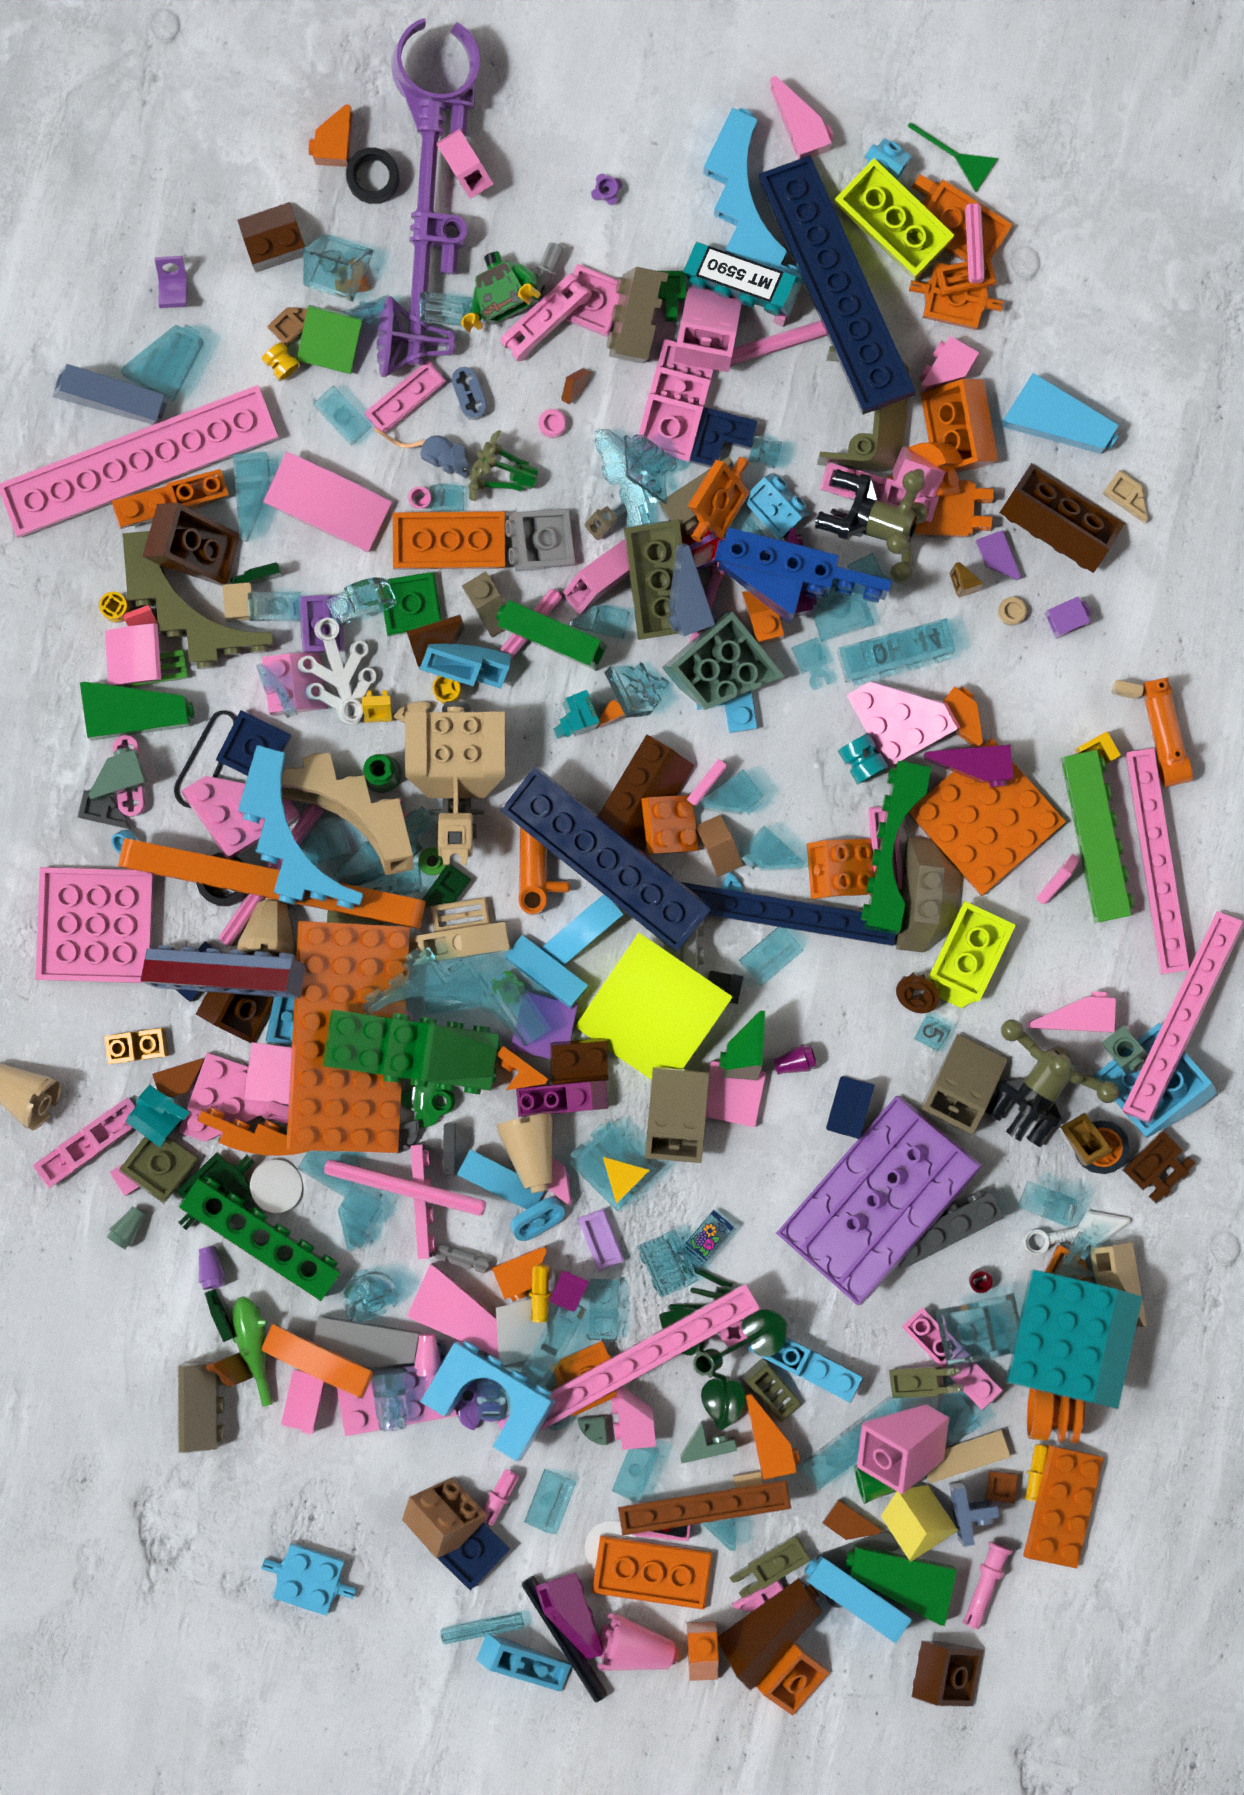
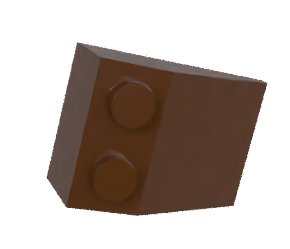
M180 503L157 504L143 557L165 568L223 586L228 583L241 534Z

